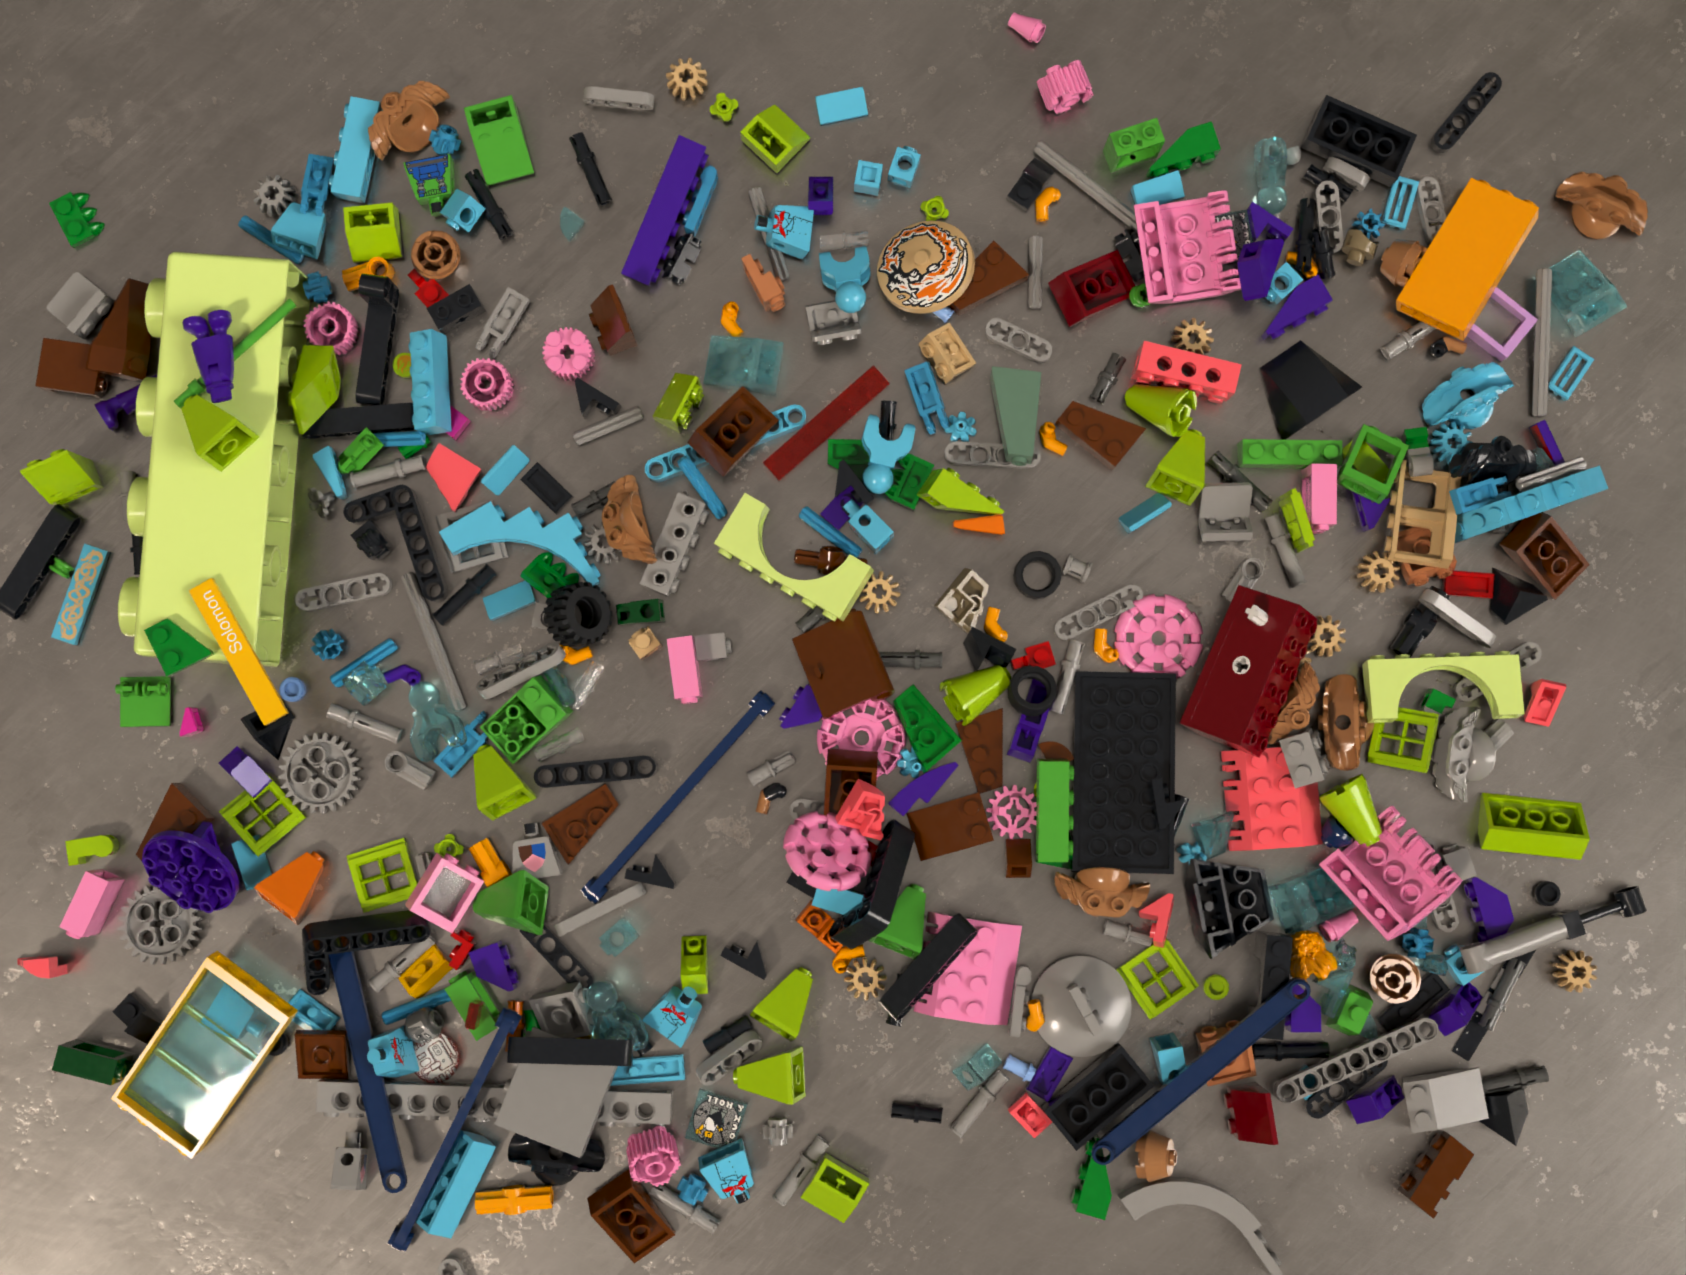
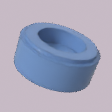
M289 677L282 681L279 692L284 700L298 702L305 696L306 686L301 679Z

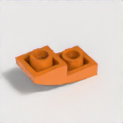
M810 901L795 920L837 954L843 945L829 937L830 928L836 920L821 908L812 906L813 901Z

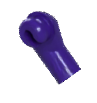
M406 664L384 672V677L388 684L402 679L409 683L410 686H416L421 680L420 672Z

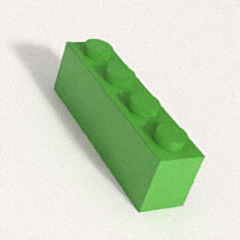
M1242 439L1237 444V465L1240 468L1304 469L1310 464H1337V468L1342 466V440Z
M1037 759L1036 859L1038 862H1068L1069 855H1073V841L1069 840V830H1073V815H1069V805H1073L1074 794L1073 790H1069V780L1074 779V766L1069 765L1068 759Z

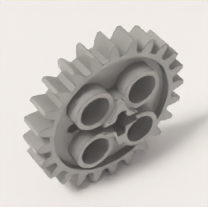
M314 733L312 740L309 735H304V743L300 740H295L297 748L287 747L291 755L281 757L287 763L286 765L279 766L280 769L285 770V774L278 776V778L286 780V783L280 787L281 789H289V792L285 795L286 798L295 797L292 802L293 805L302 802L301 810H306L310 806V812L316 813L319 807L321 813H326L328 806L331 811H336V803L340 806H345L343 798L352 799L353 797L349 791L358 790V787L353 782L361 780L360 777L355 776V772L362 770L361 767H354V763L359 760V757L351 758L350 755L354 752V748L346 750L347 741H342L338 744L339 736H334L330 740L329 733H324L321 739L319 733ZM316 749H321L323 752V759L320 762H316L313 757ZM306 758L307 761L316 769L323 768L322 774L328 779L334 781L337 784V787L334 788L333 785L326 778L317 777L318 772L312 767L306 765L303 762V759ZM336 764H339L343 770L339 778H336L332 772ZM301 768L307 771V778L304 782L300 781L297 776ZM320 784H324L327 789L324 797H320L317 794V787Z
M145 885L144 894L134 891L136 899L127 898L126 900L130 904L129 908L121 907V910L126 915L118 917V920L123 921L124 925L118 927L117 930L125 931V934L119 939L122 941L128 940L124 949L134 948L131 954L132 957L141 954V962H145L150 957V964L154 965L158 958L160 963L165 965L167 957L171 962H176V954L185 957L184 948L193 949L190 941L199 940L194 935V931L202 930L201 927L196 926V922L202 920V917L195 916V913L199 910L181 908L175 900L155 886L151 890L149 886ZM158 901L160 902L159 911H158V908L156 907V903H157ZM170 903H175L177 911L173 916H169L166 912ZM149 906L151 916L144 920L141 916V911L144 907ZM164 920L165 924L160 926V928L155 926V923ZM172 928H177L179 937L172 942L169 939V932ZM151 931L154 936L153 941L146 945L143 936L146 932ZM161 936L162 940L164 941L163 946H160Z

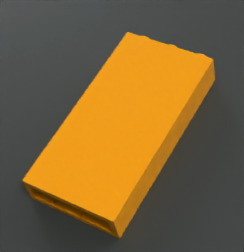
M1471 178L1396 299V310L1464 341L1536 223L1539 207L1530 200H1521L1514 197L1507 190H1498L1491 187L1484 180Z

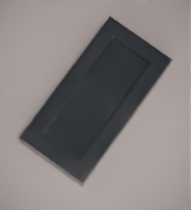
M538 462L520 479L556 515L573 498Z

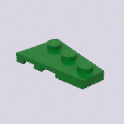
M914 684L893 701L916 757L922 766L923 773L928 771L962 741Z

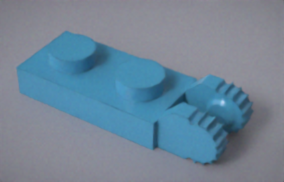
M309 154L301 189L300 213L306 214L309 207V199L317 200L315 206L316 216H322L324 201H327L329 180L334 166L333 157Z
M707 166L700 176L702 186L700 189L696 188L692 197V202L694 203L691 212H686L682 222L685 225L686 234L691 233L693 237L696 236L718 181L717 169L713 166Z
M926 361L904 370L920 417H923L928 433L930 435L936 433L935 424L930 414L935 412L938 414L943 429L949 428L950 423L944 410L945 406L930 363Z
M1506 476L1497 479L1490 478L1449 491L1456 515L1511 497V491H1504L1498 494L1496 486L1507 482Z
M484 711L470 725L467 724L434 760L451 778L473 757V754L477 753L476 751L479 747L483 746L487 742L486 739L489 738L484 732L480 735L475 730L485 721L488 715Z

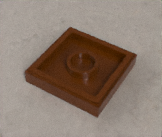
M296 1030L294 1035L298 1079H349L350 1065L346 1030Z

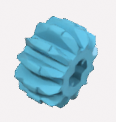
M1455 422L1449 423L1448 426L1443 423L1439 426V430L1432 432L1436 439L1430 440L1429 444L1436 446L1431 453L1436 454L1439 452L1438 461L1441 462L1446 458L1447 464H1449L1453 455L1460 454L1464 445L1473 443L1467 440L1472 433H1463L1465 425L1462 424L1457 428ZM1452 439L1451 442H1455V446L1452 448L1450 447L1452 444L1448 445L1447 440Z

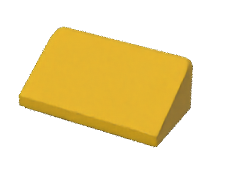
M435 944L406 969L398 979L410 996L416 999L421 998L453 969L449 966L451 960Z

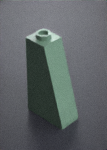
M992 366L990 383L1005 459L1016 466L1031 464L1034 453L1042 372Z

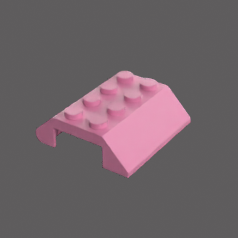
M1226 190L1210 192L1207 194V197L1161 205H1159V201L1134 205L1148 303L1172 304L1222 296L1241 290L1240 278H1233L1239 276L1238 269L1233 268L1223 272L1222 267L1224 264L1238 260L1237 254H1228L1236 251L1233 229H1227L1233 226L1232 220L1215 222V216L1230 211V205H1222L1229 202Z
M1393 805L1377 816L1382 830L1378 842L1367 847L1365 843L1360 845L1357 841H1354L1342 852L1338 848L1319 864L1387 941L1413 928L1446 901L1463 881L1455 872L1450 874L1453 869L1449 865L1441 868L1438 874L1434 875L1432 869L1439 863L1441 856L1438 853L1433 855L1435 850L1420 834L1415 837L1417 831L1414 828L1407 830L1401 838L1397 835L1407 820L1403 816L1398 818L1400 813Z
M928 911L927 922L937 924L938 927L926 926V932L938 934L954 916ZM966 918L978 930V934L933 984L932 993L927 991L922 996V999H926L927 1002L919 1000L914 1005V1012L979 1024L1007 1025L1022 925ZM924 941L923 947L926 948L931 941Z

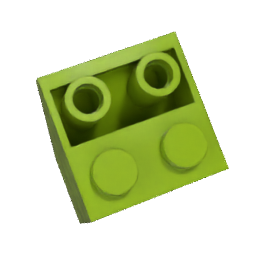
M775 104L757 114L740 132L741 141L776 173L810 140V136Z
M393 202L343 207L345 233L354 263L368 262L373 257H382L385 260L403 258L399 210Z
M825 1153L800 1198L845 1223L869 1186V1178Z

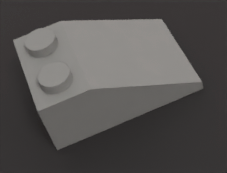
M1479 1067L1402 1077L1412 1133L1440 1130L1489 1118Z

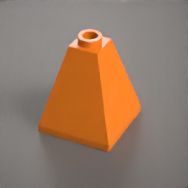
M314 851L311 854L306 852L259 882L254 889L262 899L296 925H299L324 869L322 863L325 860Z

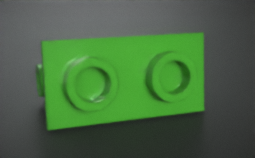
M366 427L338 457L340 459L338 471L342 474L360 471L384 444Z

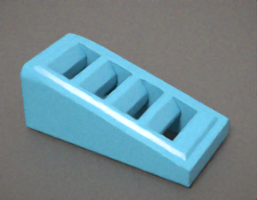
M326 446L313 454V459L336 497L345 500L348 497L342 474L338 471L336 453L332 447Z

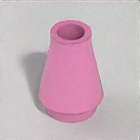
M1015 12L1008 21V26L1017 31L1030 43L1033 41L1038 43L1046 29V25L1042 23L1041 19L1020 15Z
M1349 910L1324 919L1323 923L1319 925V929L1328 942H1337L1359 921L1356 914Z

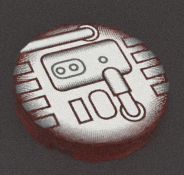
M440 1033L438 1037L425 1043L414 1044L420 1070L414 1073L420 1079L428 1083H441L457 1072L461 1060V1051L458 1043L451 1036Z

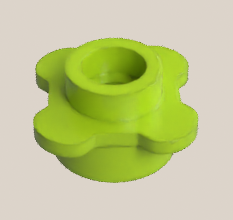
M718 93L716 95V102L710 106V113L717 115L723 121H730L734 109L738 108V101L736 99H729L725 93Z
M935 196L921 203L920 208L927 216L926 221H936L940 218L946 219L949 215V211L945 209L941 196Z
M447 834L444 840L434 845V851L442 856L448 853L456 857L464 852V847L455 841L453 834ZM448 846L451 847V851H447Z

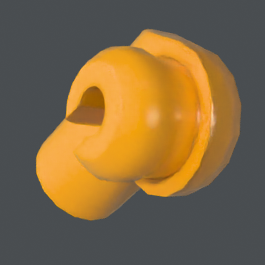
M1287 251L1285 263L1296 265L1297 252ZM1313 258L1311 259V270L1304 272V262L1301 270L1303 275L1309 279L1318 273V266Z
M730 301L722 308L720 322L736 340L744 331L736 323L739 310L738 304Z
M1045 422L1039 430L1042 445L1046 449L1063 456L1068 445L1056 439L1055 425L1052 422Z
M988 607L984 630L988 635L1005 642L1008 638L1007 631L1003 630L997 623L1000 609Z
M560 645L566 653L563 661L570 665H575L593 657L589 646L575 650L569 646Z

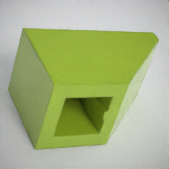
M707 935L683 936L681 939L680 976L682 990L685 987H692L697 994H708Z

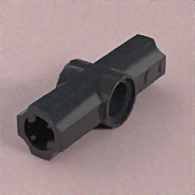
M1431 586L1429 588L1430 590L1439 593L1447 600L1451 598L1447 595L1446 592L1439 588H1436L1434 586ZM1420 602L1404 620V627L1390 648L1398 655L1408 654L1411 658L1423 638L1425 639L1434 629L1439 615Z

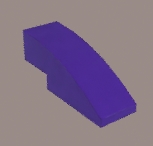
M1032 679L1025 701L1038 704L1045 699L1046 689L1040 681ZM1049 709L1037 716H1026L1020 713L1007 755L1029 763L1032 761Z
M952 762L922 774L902 788L888 804L904 816L918 798L928 803L959 765L956 762Z

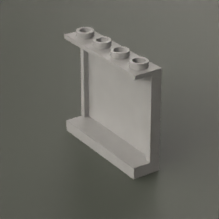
M533 1027L531 1031H527L524 1036L561 1038L536 1027ZM514 1063L512 1069L516 1071L512 1080L508 1079L505 1084L503 1093L506 1096L503 1104L498 1103L493 1118H496L494 1125L581 1158L584 1155L618 1066Z

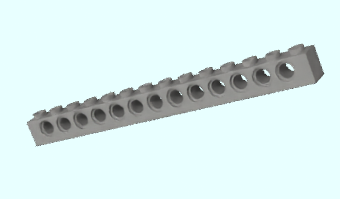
M321 1079L317 1081L316 1112H324L323 1116L337 1117L339 1113H349L351 1118L364 1117L366 1111L358 1079ZM384 1080L388 1099L391 1094H396L400 1098L399 1106H394L390 1103L392 1115H399V1119L406 1120L414 1119V1116H424V1120H439V1116L449 1117V1120L453 1121L472 1084ZM483 1083L475 1099L476 1107L470 1109L467 1117L474 1118L476 1122H489L495 1112V1109L489 1104L490 1098H498L501 1104H503L506 1096L503 1093L505 1084ZM609 1088L602 1111L596 1122H600V1126H615V1122L625 1123L626 1127H640V1123L650 1124L652 1128L656 1126L666 1127V1124H670L672 1121L673 1090ZM341 1092L349 1095V1104H343L340 1101L339 1095ZM415 1095L424 1097L426 1102L424 1107H419L415 1104ZM440 1096H447L450 1099L451 1105L449 1108L441 1106L439 1102ZM615 1103H625L627 1112L624 1114L616 1112ZM649 1103L653 1108V1112L649 1115L643 1114L639 1108L640 1104Z

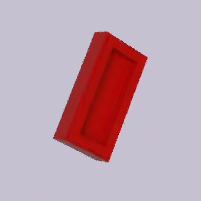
M1453 570L1450 576L1442 579L1441 590L1446 592L1448 596L1492 599L1494 574Z

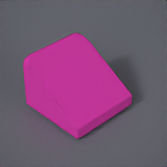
M451 406L452 431L446 433L454 440H457L471 421Z
M193 707L185 708L180 737H188L203 732L204 727L198 709Z

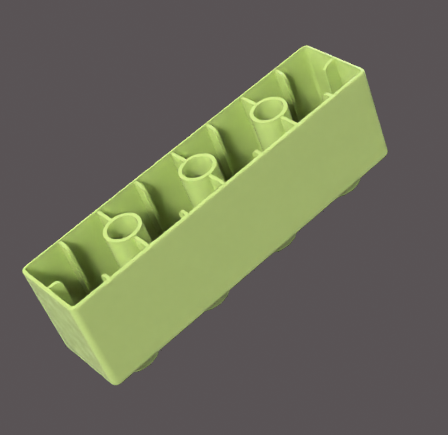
M172 252L167 259L166 278H154L148 285L145 297V322L150 335L155 338H161L157 377L144 378L140 383L136 398L138 429L143 436L152 437L148 477L135 478L131 484L127 499L129 529L133 535L143 537L140 577H129L125 580L118 601L119 627L125 636L134 637L133 648L138 655L157 658L144 630L168 618L178 624L185 632L190 633L205 647L213 651V656L200 662L229 664L189 592L194 587L213 578L261 664L267 667H277L280 663L299 440L298 426L293 423V407L288 404V393L293 390L292 377L293 373H297V356L301 355L303 345H307V334H305L306 329L303 325L306 324L304 322V319H307L305 315H309L310 300L307 299L303 288V282L308 281V277L288 259ZM290 298L297 306L234 361V379L232 382L234 388L231 389L232 399L220 403H212L211 395L206 390L200 395L203 399L237 418L259 436L252 445L221 472L197 455L182 410L174 402L177 397L189 388L187 385L194 379L198 380L201 377L191 345L197 338L183 329L182 322L185 318L191 316H201L208 321V314L212 311H229L232 322L227 330V334L232 336L234 348ZM210 327V336H213L214 333Z

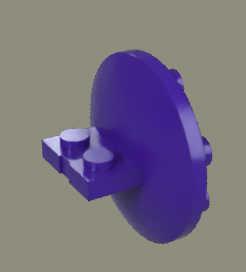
M202 822L193 834L182 831H163L155 834L145 845L142 853V863L149 876L148 881L151 885L158 887L163 893L175 900L181 908H193L206 913H212L229 906L238 894V875L231 862L220 851L212 823Z

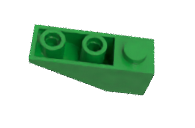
M1212 121L1187 129L1149 168L1146 174L1147 178L1151 176L1156 178L1168 174L1170 170L1177 168L1179 171H1183L1192 167V163L1199 161L1204 164L1215 160V156L1218 155L1221 147Z
M1096 1134L1086 1144L1085 1154L1088 1156L1086 1163L1080 1166L1078 1179H1081L1079 1188H1074L1071 1203L1074 1204L1073 1207L1076 1212L1105 1220L1112 1194L1106 1165H1100L1092 1158V1146L1100 1139ZM1098 1149L1096 1151L1097 1155L1104 1157L1103 1149Z

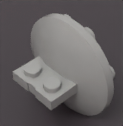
M1075 955L1056 961L1040 975L1031 996V1000H1040L1045 1019L1044 1024L1037 1030L1040 1036L1057 1051L1074 1057L1094 1056L1110 1049L1125 1033L1131 1017V996L1126 982L1111 965L1091 956Z

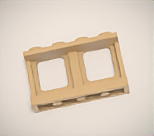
M1403 460L1393 482L1396 483L1395 491L1392 490L1390 494L1389 505H1393V513H1389L1387 519V528H1391L1390 536H1386L1384 551H1388L1387 560L1448 569L1453 560L1457 515L1449 491L1460 488L1461 477L1452 478L1450 472L1433 470L1432 475L1411 477L1406 467L1407 460ZM1404 480L1434 484L1436 486L1434 507L1423 508L1403 505ZM1399 525L1429 529L1431 531L1429 553L1420 554L1397 550Z

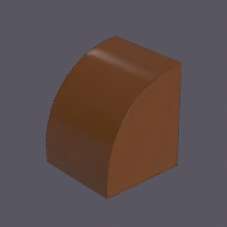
M1047 741L1037 745L1043 759H1068L1069 762L1074 759L1069 749L1060 743Z
M1006 839V878H1031V839Z

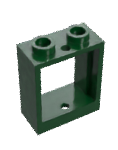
M75 1039L58 1045L52 1071L113 1085L125 1079L135 1064L132 1061L134 1054Z

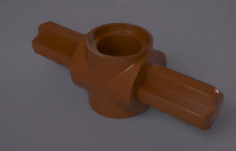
M822 546L819 552L796 549L794 562L817 566L819 573L828 575L842 565L848 556H845V552L841 548ZM856 557L857 559L861 560L862 562L868 564L866 558Z

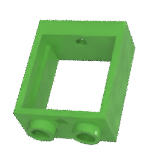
M1157 118L1109 134L1103 148V153L1110 173L1157 158L1165 142ZM1131 155L1135 156L1134 160L1130 159Z
M1363 424L1356 432L1337 475V484L1380 504L1389 494L1409 445L1404 444L1397 437H1390L1380 432L1374 426ZM1363 441L1395 456L1384 483L1352 468Z
M465 970L448 980L450 986L445 988V991L476 1041L498 1028L495 1024L500 1011L479 977L476 976L475 971L468 974Z

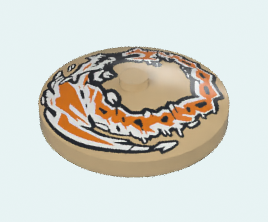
M941 221L918 222L896 233L885 245L877 265L878 282L886 298L897 308L918 314L935 312L955 302L969 286L975 270L974 252L967 237L955 226Z

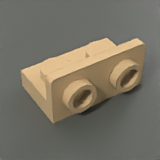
M950 322L927 334L919 343L922 354L929 360L936 375L944 384L949 383L954 377L976 364Z

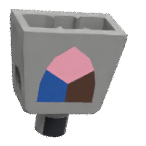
M537 822L523 824L525 839L513 841L512 874L520 870L527 871L535 878L563 874L555 845L550 836H539Z
M346 1132L345 1147H336L331 1189L366 1190L368 1148H360V1132ZM351 1154L353 1155L352 1164L349 1162V1157Z

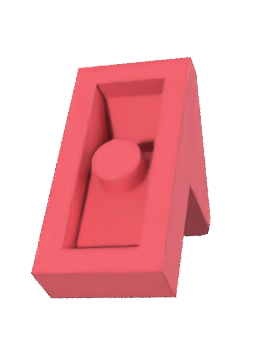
M1540 679L1530 684L1532 697L1525 711L1524 721L1549 727L1566 690V684Z
M1168 893L1139 911L1140 918L1157 921V923H1152L1150 938H1153L1154 946L1164 948L1174 904V894Z
M1027 1091L1008 1108L1009 1113L1033 1138H1036L1052 1123L1051 1119Z

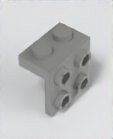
M75 272L49 302L47 310L67 326L66 328L72 333L85 339L94 330L101 318L108 313L115 301L82 274Z
M835 300L806 305L811 338L813 342H818V345L832 343V339L842 337V340H852L857 338V334L862 333L857 312L846 313L840 310Z
M1251 483L1204 484L1201 491L1198 518L1202 541L1252 540L1253 531L1249 519L1253 490Z
M1311 726L1305 732L1279 740L1295 788L1325 780L1329 772L1328 769H1331L1327 755H1322L1320 745H1323L1319 731H1314Z

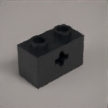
M470 284L426 308L438 330L444 335L486 312Z

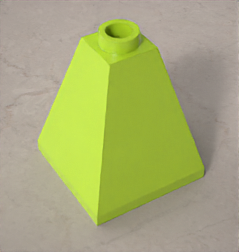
M197 394L188 397L181 408L195 452L199 457L221 472L259 438L254 431L237 418Z
M1195 429L1187 430L1157 465L1145 487L1191 506L1205 484V437L1202 436L1201 432Z
M486 744L480 746L476 751L477 753L473 754L477 807L479 811L492 821L537 798L535 793L495 748Z
M799 967L798 970L795 969L751 1011L749 1016L792 1042L800 1031L813 981L811 978L812 973L803 967Z
M797 1046L737 1067L733 1071L734 1084H737L739 1089L788 1105L795 1104L806 1097L803 1046Z

